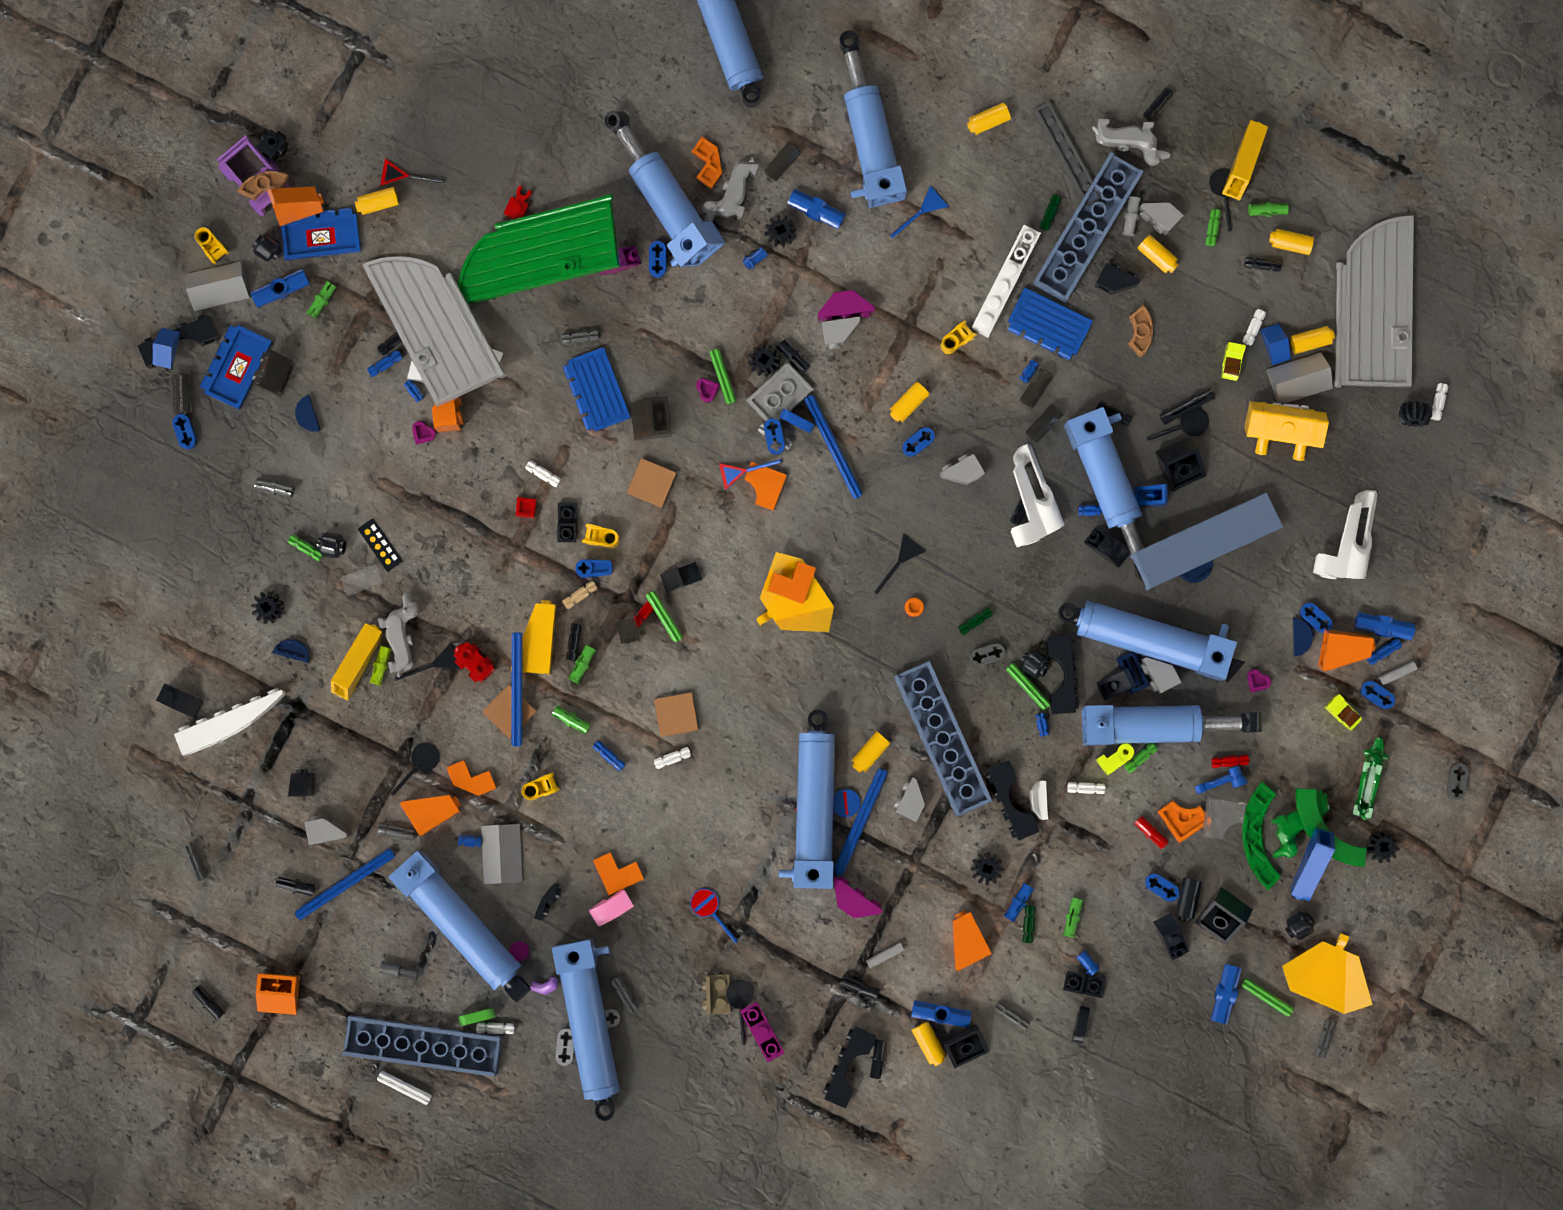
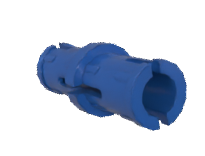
M1023 883L1016 897L1012 898V903L1004 916L1015 922L1022 908H1025V903L1034 889Z

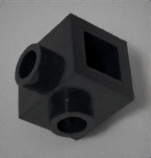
M271 129L262 135L261 142L257 148L273 162H276L279 157H283L286 154L289 144L286 142L287 137L280 131L275 133Z

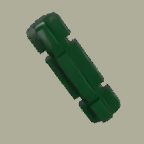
M1055 194L1051 196L1050 203L1043 216L1044 220L1041 221L1039 226L1040 229L1049 231L1051 222L1058 209L1057 206H1059L1061 201L1060 196Z
M986 607L981 613H977L967 620V623L961 624L958 630L962 635L967 634L970 629L973 630L983 623L985 619L992 617V611Z
M1025 906L1026 916H1024L1023 943H1033L1032 933H1034L1035 906Z

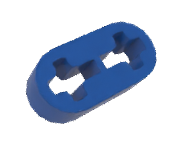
M654 241L649 247V272L654 278H661L666 273V247L661 241ZM656 246H660V249H663L659 253V258H656L655 251H652L656 249ZM656 261H659L660 268H663L658 274H656L655 270H652V268L656 267Z
M783 408L779 416L808 433H811L815 426L812 422Z
M184 414L176 415L173 418L172 424L178 443L182 448L192 450L197 445V438L191 420ZM181 418L182 420L186 421V423H184L185 430H183L181 426H177V424L180 423L179 419ZM184 434H187L188 438L192 439L189 446L183 443L186 440Z
M769 419L764 424L767 447L771 454L780 455L785 449L781 424L776 419ZM770 423L778 425V428L775 429L776 435L772 436L771 430H767ZM774 438H777V443L782 445V447H779V451H775L774 448L771 449V446L774 445Z
M927 427L920 429L904 442L902 447L903 453L908 457H914L933 442L935 438L933 430ZM923 432L931 434L929 441L925 439L920 443L919 440L922 438ZM917 442L918 445L915 446L914 453L906 451L908 448L907 444L913 445Z
M1307 603L1301 606L1299 610L1300 617L1319 633H1324L1326 628L1320 629L1321 624L1317 621L1318 618L1320 621L1326 620L1327 630H1331L1333 626L1332 620L1316 605ZM1311 607L1313 609L1311 613L1316 617L1314 618L1311 615L1305 616L1306 611L1304 609Z
M1367 681L1360 687L1361 695L1381 709H1389L1395 703L1394 695L1373 681ZM1372 685V690L1377 694L1369 693L1367 695L1365 686L1369 687ZM1379 695L1382 697L1388 696L1390 704L1383 705V700L1379 698Z
M1149 874L1145 878L1146 888L1162 899L1172 902L1179 897L1178 888L1160 875ZM1156 877V882L1159 883L1161 887H1150L1151 883L1149 882V879H1154ZM1164 887L1169 890L1173 888L1174 897L1170 896L1167 898V893L1162 889Z

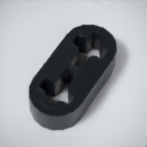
M1080 1006L1078 1009L1072 1042L1080 1044L1083 1042L1090 1012L1089 1007Z

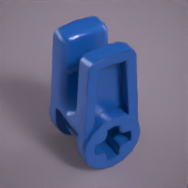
M583 559L577 562L575 567L578 576L581 578L612 575V563L609 560ZM583 564L590 568L586 570L585 574L582 573V570H579Z

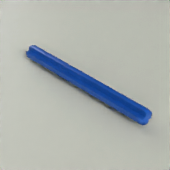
M814 395L806 397L805 403L854 499L861 497L863 493Z
M521 632L512 633L511 745L515 747L522 745Z
M877 769L833 869V873L838 876H843L887 777L888 772L883 769Z
M387 849L294 912L296 917L302 920L395 858V854L391 849Z

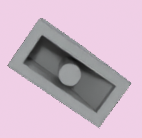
M860 317L822 322L824 346L829 347V350L839 349L840 345H844L860 324Z
M320 815L309 817V821L304 822L309 845L350 837L348 832L327 818L321 819Z

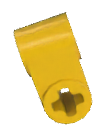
M203 227L195 232V240L214 265L223 255L229 254L227 249L209 229ZM208 233L209 239L202 242L200 240L201 235Z
M966 320L958 324L942 339L940 347L945 354L954 353L977 336L966 325ZM951 340L955 346L948 348L945 345V341Z
M586 524L587 530L582 543L607 548H615L619 545L620 537L614 530ZM614 534L616 537L615 541L608 544L606 537Z
M554 773L526 783L522 787L523 797L527 800H535L560 791V788H557L554 781ZM529 786H533L536 789V794L533 797H528L525 794V790Z

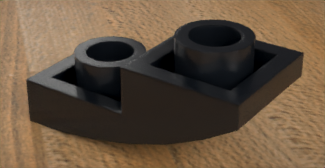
M558 502L557 542H577V503Z
M554 883L545 893L538 905L534 919L543 920L544 917H547L550 908L547 902L555 903L556 900L560 899L562 889L559 888L558 883Z
M1067 971L1063 990L1103 998L1107 979Z

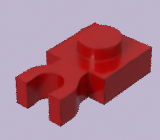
M518 186L516 198H510L503 214L512 219L524 217L529 207V204L525 203V201L531 197L532 191L528 190L526 195H521L523 188Z

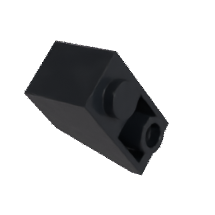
M1106 263L1095 287L1112 295L1137 287L1140 279L1130 271L1126 273L1120 270L1121 267L1115 263Z
M1094 528L1084 541L1098 555L1118 568L1130 555V552L1120 541L1097 528Z
M1171 913L1154 921L1157 933L1171 960L1189 952L1182 931Z

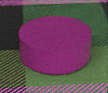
M517 941L511 945L510 953L517 961L524 960L529 955V946L523 941Z

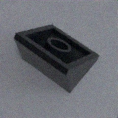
M977 1025L942 1040L954 1069L989 1052Z

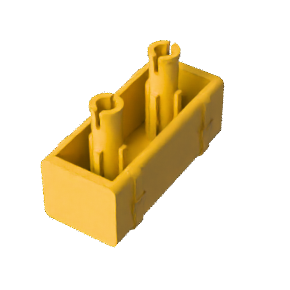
M1250 401L1245 421V432L1247 437L1258 438L1255 449L1256 454L1267 455L1269 440L1296 444L1293 459L1304 461L1307 446L1324 447L1329 420L1326 412Z

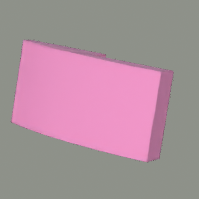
M621 889L608 900L603 899L588 911L597 926H601L631 909L633 904L625 890Z

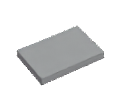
M787 362L746 401L765 422L769 419H776L780 422L782 418L779 416L783 408L792 411L814 389ZM770 423L771 428L776 426L774 423Z

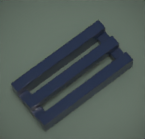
M1130 652L1115 659L1121 672L1126 670L1122 661L1124 660L1137 688L1129 689L1131 694L1150 686L1135 652ZM1129 657H1131L1143 685H1140V682L1135 674V671L1132 668V665L1128 659Z

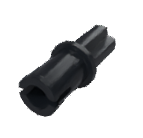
M785 339L778 344L777 349L785 355L788 362L792 361L802 372H806L810 368V364L799 355V350H795Z
M278 877L276 881V887L293 891V894L301 893L312 897L315 890L314 884L299 881V879L295 881Z
M844 976L841 981L842 987L857 992V995L862 994L876 1000L880 991L879 988L868 985L863 980L861 982L848 976Z
M199 985L192 991V994L203 1005L202 1008H206L216 1021L226 1013L214 1001L215 998H212L202 986Z
M875 1040L870 1077L873 1079L881 1078L883 1062L886 1061L884 1057L887 1041Z

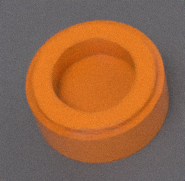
M915 597L908 599L905 603V612L911 617H917L922 614L924 610L923 602Z

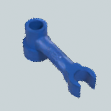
M1236 766L1229 769V774L1195 786V790L1198 795L1228 782L1232 783L1234 789L1248 782L1246 777L1242 775L1240 767Z

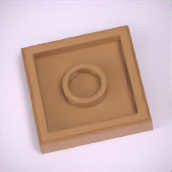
M641 458L627 494L662 508L677 473Z
M510 685L482 711L509 739L511 738ZM522 697L523 726L537 711Z
M692 692L654 699L660 737L698 731Z

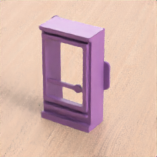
M246 135L217 159L222 173L230 181L234 180L239 186L243 184L242 181L226 163L247 146L265 164V167H262L257 174L263 173L267 169L279 171L276 164L267 156L264 157ZM286 182L284 188H291ZM265 192L256 201L250 199L249 203L260 216H264L267 213L265 208L271 204L268 192Z

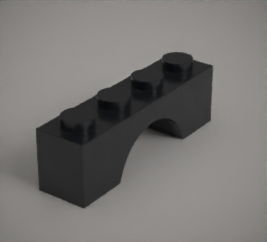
M200 315L189 324L187 322L181 323L174 330L181 332L179 341L191 339L198 342L202 347L220 340L213 321L208 315ZM152 337L142 340V344L137 345L144 363L149 369L157 367L153 365V342L155 338L152 339Z
M1071 636L1047 637V657L1055 660L1061 666L1064 674L1061 688L1056 693L1050 695L1051 715L1076 713V709H1079L1078 697H1075L1074 692L1078 688L1077 678H1073V671H1076V660L1072 659V651H1075L1074 640H1071Z
M1010 761L987 769L988 774L985 776L989 785L993 784L996 790L993 792L997 803L1001 802L1003 809L1001 813L1004 820H1008L1011 825L1008 829L1012 838H1016L1019 841L1040 832L1033 814L1017 811L1010 802L1009 789L1017 779Z
M856 1026L853 1030H849L846 1036V1040H848L846 1048L842 1047L838 1058L841 1060L838 1066L834 1065L830 1076H833L831 1083H826L822 1092L825 1094V1100L846 1109L854 1091L846 1080L847 1065L853 1058L859 1055L870 1054L877 1037L876 1035Z

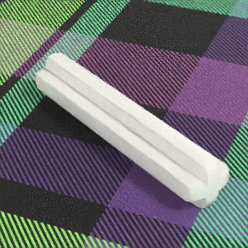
M381 1071L378 1075L377 1080L425 1105L432 1098L430 1094L385 1071Z

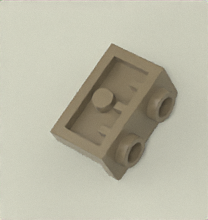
M730 974L706 975V979H702V990L706 991V999H703V1011L707 1010V1015L731 1013L730 1005L726 999V990L730 985Z

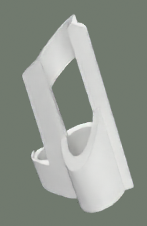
M1028 443L1019 447L1013 456L1016 466L1013 472L1029 520L1028 523L1014 527L1010 531L1017 548L1035 543L1064 526V521L1054 495L1046 484L1033 448ZM1030 461L1045 498L1040 500L1036 498L1024 468Z
M1364 490L1355 496L1354 504L1350 505L1338 556L1318 553L1314 563V574L1328 579H1337V577L1366 578L1372 548L1371 530L1378 497L1376 491ZM1369 507L1363 545H1357L1355 540L1361 508Z

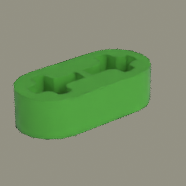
M489 1008L458 1016L460 1026L495 1018L496 1014L494 1008Z

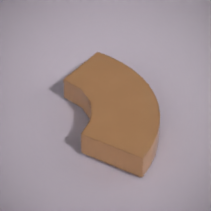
M265 171L248 178L239 187L237 192L256 201L260 195L269 189L284 188L289 175L279 171Z
M1144 304L1129 317L1134 332L1128 346L1140 358L1148 350L1153 338L1152 318Z

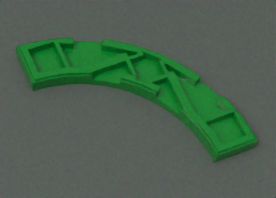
M1261 781L1251 795L1245 809L1242 823V842L1247 862L1253 874L1269 891L1280 879L1281 875L1271 865L1264 851L1262 823L1268 806L1277 794Z
M1296 788V807L1308 837L1311 838L1315 827L1330 832L1318 810L1316 789ZM1334 836L1335 851L1332 858L1348 865L1365 867L1366 848L1347 844Z

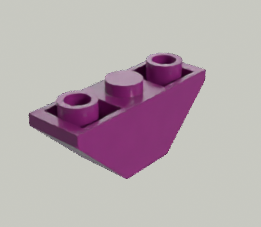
M636 246L618 248L620 267L599 272L600 276L615 274L641 265Z
M853 290L835 292L819 311L817 319L818 321L822 320V322L837 318H852V316L868 318L871 317V314H874L875 308Z
M842 876L839 879L834 877L833 883L838 908L852 918L882 913L883 910L880 909V903L873 898L871 901L864 897L866 893L857 887L853 890L848 886L850 882Z
M757 1001L740 1010L767 1062L785 1053Z

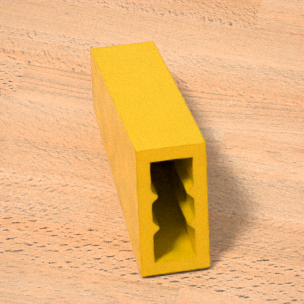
M1250 120L1222 194L1237 200L1241 199L1252 176L1268 126Z
M541 600V604H535L522 637V673L551 675L556 605H552V601Z
M364 624L331 679L332 693L349 701L382 639V631H380L381 629L378 626Z

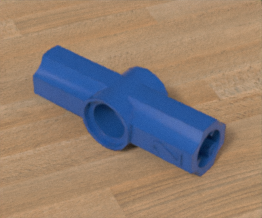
M796 189L792 192L787 203L795 209L804 212L810 219L817 222L822 221L837 230L845 218L843 212L828 206L822 199L812 198Z
M301 269L284 278L273 280L271 284L251 292V296L257 308H260L275 300L284 299L289 294L310 285L304 270ZM284 285V290L281 293H277V286Z
M1358 612L1355 618L1354 629L1372 632L1374 635L1381 637H1396L1411 641L1415 633V624L1397 621L1395 618L1388 616H1374Z
M1228 964L1224 965L1221 981L1218 983L1215 991V1004L1210 1020L1228 1024L1232 1005L1235 1004L1237 998V985L1242 968Z
M914 1000L911 1017L969 1028L972 1011ZM939 1009L946 1010L947 1015L944 1019L936 1017V1012Z

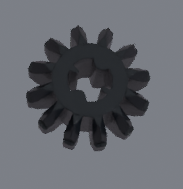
M777 215V221L770 218L772 225H765V228L768 229L765 232V236H770L768 238L769 243L775 240L774 247H777L780 242L782 248H784L785 241L791 245L792 241L790 238H796V234L793 232L797 231V227L792 226L793 220L787 222L788 217L786 215L783 220H780V215ZM784 228V232L779 235L776 230Z
M761 344L760 351L754 347L753 351L756 354H749V357L754 360L748 361V364L754 365L751 368L752 372L759 369L757 372L758 376H761L762 371H765V377H768L769 370L774 374L775 369L773 367H780V364L775 362L780 360V356H774L777 354L776 349L770 352L771 345H768L767 349L764 350V345ZM762 357L769 358L767 364L763 365L762 362H759L762 360Z
M1408 401L1400 406L1399 421L1403 425L1423 427L1431 421L1432 411L1428 403Z
M270 591L267 593V596L261 592V599L254 597V600L258 603L251 604V607L256 608V610L252 611V615H258L256 620L261 621L263 619L264 624H267L269 620L271 623H275L274 616L278 619L281 618L278 611L284 612V609L279 607L284 602L282 600L277 601L279 599L277 594L272 597V592ZM267 603L272 606L268 613L264 610V606H268Z
M1384 830L1381 835L1379 831H1376V838L1372 835L1369 836L1372 843H1366V846H1371V849L1367 850V854L1374 853L1371 859L1375 860L1378 858V863H1383L1384 859L1389 863L1390 856L1392 858L1397 857L1393 851L1400 850V848L1394 847L1399 841H1392L1394 838L1392 833L1388 835L1387 831ZM1385 843L1384 847L1386 850L1380 851L1381 846L1379 844Z
M986 852L985 859L979 854L980 862L975 859L972 861L974 864H977V867H971L972 871L977 870V873L972 875L973 878L981 876L978 879V883L981 884L985 878V885H989V879L991 878V881L995 884L997 882L994 876L1002 877L1001 874L997 873V870H1004L1003 867H997L1002 861L994 862L997 855L994 854L989 859V852ZM984 864L992 866L990 874L987 872L983 873L982 868H984Z

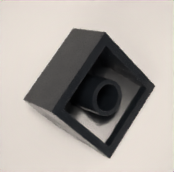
M1190 436L1155 451L1159 467L1171 492L1206 477L1199 448Z
M1221 887L1207 903L1195 923L1227 945L1247 923L1253 909Z

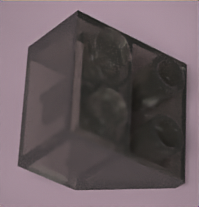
M267 349L266 353L263 352L260 358L261 366L259 370H256L253 375V384L260 390L281 398L295 362L273 350Z
M667 396L651 397L630 403L634 441L672 437Z

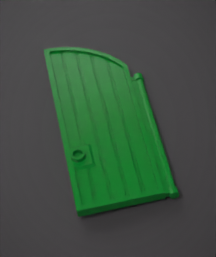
M607 194L596 199L506 222L495 223V228L498 231L485 234L472 248L463 264L458 287L467 304L620 267L612 206L613 195Z

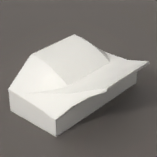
M1037 781L1029 791L1030 811L1038 820H1048L1046 781Z

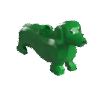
M1377 737L1370 749L1363 751L1366 758L1353 815H1360L1364 821L1372 817L1383 764L1389 758V755L1385 752L1382 737Z
M1320 790L1316 791V798L1320 816L1323 817L1329 812L1330 806L1327 801V794H1323ZM1297 810L1290 812L1285 817L1284 815H1278L1270 820L1273 824L1277 825L1276 837L1281 843L1280 848L1273 853L1274 859L1282 856L1292 858L1298 852L1295 836L1304 828Z

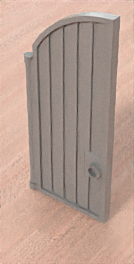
M1414 216L1395 217L1372 226L1350 246L1346 252V265L1341 262L1336 263V357L1334 387L1336 388L1342 386L1410 388L1412 386Z
M385 257L362 264L436 407L496 380L498 377L504 378L507 375L505 370L502 369L452 273H448L443 278L437 266L411 257Z

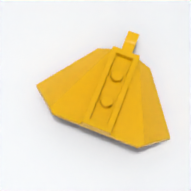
M776 552L760 595V599L767 612L756 618L757 622L761 626L773 618L780 630L829 632L834 606L814 576L804 604L767 591L773 573L791 579L797 561L805 563L801 558Z
M1340 933L1335 946L1322 941L1282 965L1289 990L1343 1014L1372 1005L1359 956L1343 950L1349 940V936Z

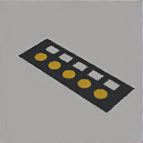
M373 518L358 528V531L387 572L403 562Z

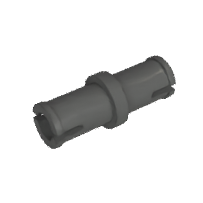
M260 478L255 480L257 484L254 485L255 490L270 492L271 495L289 496L291 498L294 495V492H291L295 490L294 485L282 484L277 480L268 481Z

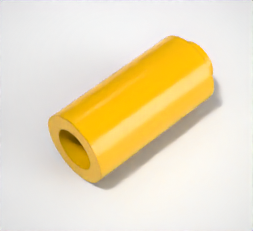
M1003 102L969 117L967 126L971 133L974 132L975 135H978L1011 120V116L1006 104Z
M394 187L358 196V201H355L357 212H361L362 215L399 205Z
M1276 228L1275 232L1271 231L1269 242L1272 243L1274 248L1310 255L1314 237Z
M1150 234L1137 248L1164 273L1168 271L1172 273L1179 265L1176 263L1178 258Z
M1328 326L1290 336V344L1293 353L1298 354L1332 344L1335 335L1332 328L1329 329Z
M915 382L890 408V416L897 422L899 420L904 422L930 395L929 392L920 383Z
M876 731L851 760L853 762L852 767L859 773L862 771L866 773L891 743Z
M929 1021L914 1027L911 1031L928 1063L934 1064V1066L945 1061L944 1057L947 1055Z

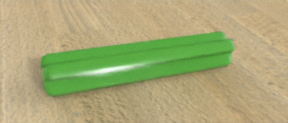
M714 349L710 351V356L727 404L734 403L736 398L719 349Z
M654 590L647 593L646 598L674 642L683 638L682 634Z
M1011 663L1006 668L1007 672L1042 710L1050 706L1051 703L1015 663Z
M1245 978L1241 986L1287 1017L1293 1013V1007L1249 978Z

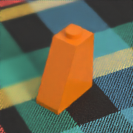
M314 186L267 190L280 226L323 212L321 204H324L321 192H316Z
M1324 629L1318 667L1323 671H1329L1370 658L1375 650L1374 638L1368 634Z
M452 795L409 800L400 803L419 836L427 834L460 813L459 807L462 806L456 796L453 798Z
M965 910L955 914L956 919L952 920L954 967L956 971L992 954L971 912L966 913Z

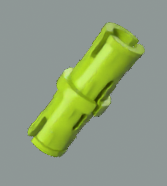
M380 646L376 662L373 663L374 669L369 683L382 685L383 676L389 667L387 664L392 649Z

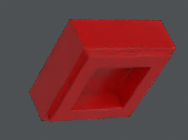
M517 497L515 516L535 519L537 499Z

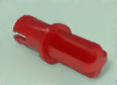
M1142 815L1134 822V825L1146 835L1145 838H1149L1160 849H1163L1168 844V840L1156 830L1157 827H1153Z

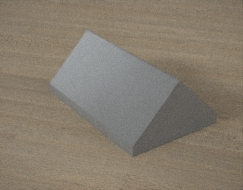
M241 261L186 274V291L194 311L250 298Z
M1321 352L1266 370L1276 401L1281 403V405L1333 389L1331 367Z
M520 824L481 826L484 884L523 882Z

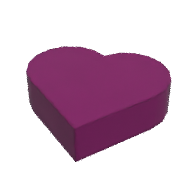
M705 378L699 379L696 383V388L700 392L701 400L704 403L712 402L720 384Z
M417 421L413 424L412 431L416 445L431 442L436 438V431L430 426L427 427L424 422Z
M1256 669L1250 670L1247 673L1246 677L1250 693L1270 687L1271 679L1269 676L1262 675Z

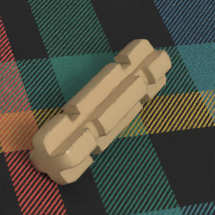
M591 580L586 583L585 587L582 586L572 593L571 597L565 598L562 602L567 609H570L574 606V603L580 602L590 592L592 593L597 590V586Z

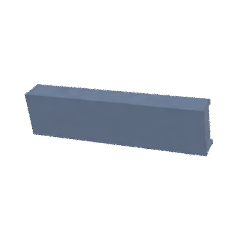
M1112 152L1109 154L1034 280L1033 285L1060 301L1067 302L1143 174V170L1135 168L1115 156ZM1096 192L1100 193V201L1087 207L1086 201L1090 203L1098 198Z
M1265 493L1130 555V558L1134 560L1147 591L1283 528L1268 494Z
M930 661L894 676V680L955 816L958 817L991 802L992 799Z
M350 1015L348 1016L342 1055L495 1077L498 1073L503 1037Z

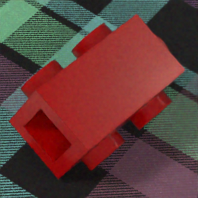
M468 642L459 644L454 650L456 652L454 654L456 658L454 662L461 669L465 667L470 672L468 676L475 683L479 681L482 684L495 671L493 667L495 663L488 656L483 658L479 654L481 650L474 643L471 645Z

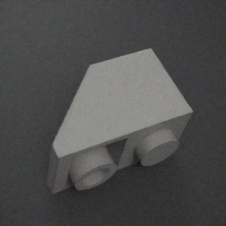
M1143 203L1138 210L1140 212L1139 215L1145 221L1149 220L1154 225V229L1164 235H1167L1184 216L1171 203Z
M968 453L960 457L957 464L952 465L950 463L942 468L943 472L940 473L942 479L969 485L985 475L975 455L969 456Z
M1147 657L1141 660L1142 664L1140 666L1144 674H1148L1152 680L1149 683L1154 692L1157 691L1160 694L1181 683L1173 665Z
M912 777L911 780H906L902 788L905 793L902 798H897L894 807L897 808L896 813L917 822L925 803L917 780Z

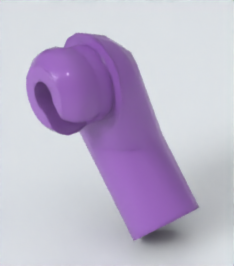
M550 977L543 984L532 981L530 988L532 991L547 995L557 989L559 982L556 977Z

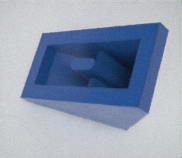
M1275 324L1260 329L1272 366L1291 360L1288 337L1280 325Z
M161 328L153 342L154 366L172 369L181 332Z
M1167 484L1135 487V497L1138 505L1164 507L1167 504Z

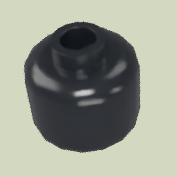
M265 233L263 236L260 234L252 245L254 248L253 253L266 262H269L272 258L276 260L281 253L279 249L280 242L268 233Z
M325 532L317 540V549H319L323 557L339 558L346 551L347 543L341 534Z
M1032 650L1029 653L1026 652L1021 658L1022 670L1033 678L1044 677L1050 668L1049 658L1037 650Z
M1299 911L1286 920L1287 928L1285 930L1291 938L1295 937L1298 940H1302L1314 932L1315 922L1307 912Z

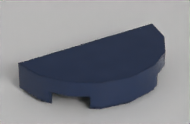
M308 394L297 403L295 409L296 420L305 430L320 432L311 398Z
M1210 561L1179 575V577L1189 583L1203 581L1210 575L1213 563Z
M1293 618V657L1309 650L1312 645L1313 634L1306 622Z
M287 639L282 641L272 651L276 655L305 663L310 662L308 649L297 640Z

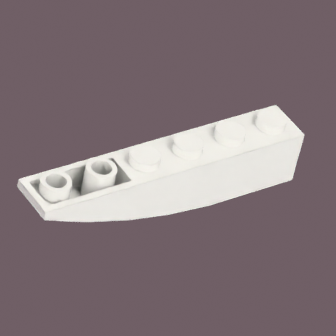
M1023 225L971 330L987 338L990 336L1041 234L1040 232Z
M278 688L267 692L268 696L263 698L261 696L254 697L246 705H243V703L237 704L229 712L223 710L215 713L212 719L203 718L196 721L197 725L190 727L186 725L179 728V732L175 733L174 736L182 756L193 754L239 733L274 707L286 695L285 691H279Z

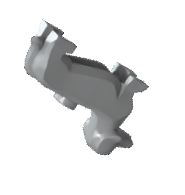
M1098 119L1097 127L1092 126L1098 143L1105 146L1118 147L1120 151L1138 148L1142 150L1144 160L1150 166L1158 165L1160 160L1170 158L1169 152L1157 150V138L1152 133L1154 122H1144L1142 128L1127 126L1114 129L1108 127L1109 119Z
M754 158L748 162L737 161L735 163L730 179L726 178L723 189L726 192L722 200L706 201L703 203L701 214L705 216L704 222L713 221L715 215L723 218L736 215L737 219L740 220L742 218L745 207L740 205L745 197L746 179L748 174L754 178L759 166L758 164H753Z
M404 593L402 596L403 608L393 610L386 619L378 618L380 629L387 628L386 638L395 654V662H388L390 673L397 672L398 677H401L404 671L411 669L413 666L410 646H413L411 634L407 635L406 623L418 616L420 612L418 603L411 601L408 593Z

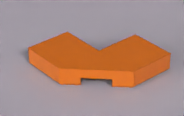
M701 137L691 151L693 155L706 163L696 179L710 189H713L723 175L718 147L704 137Z
M465 760L446 767L453 785L478 796L497 789L490 771L471 777Z

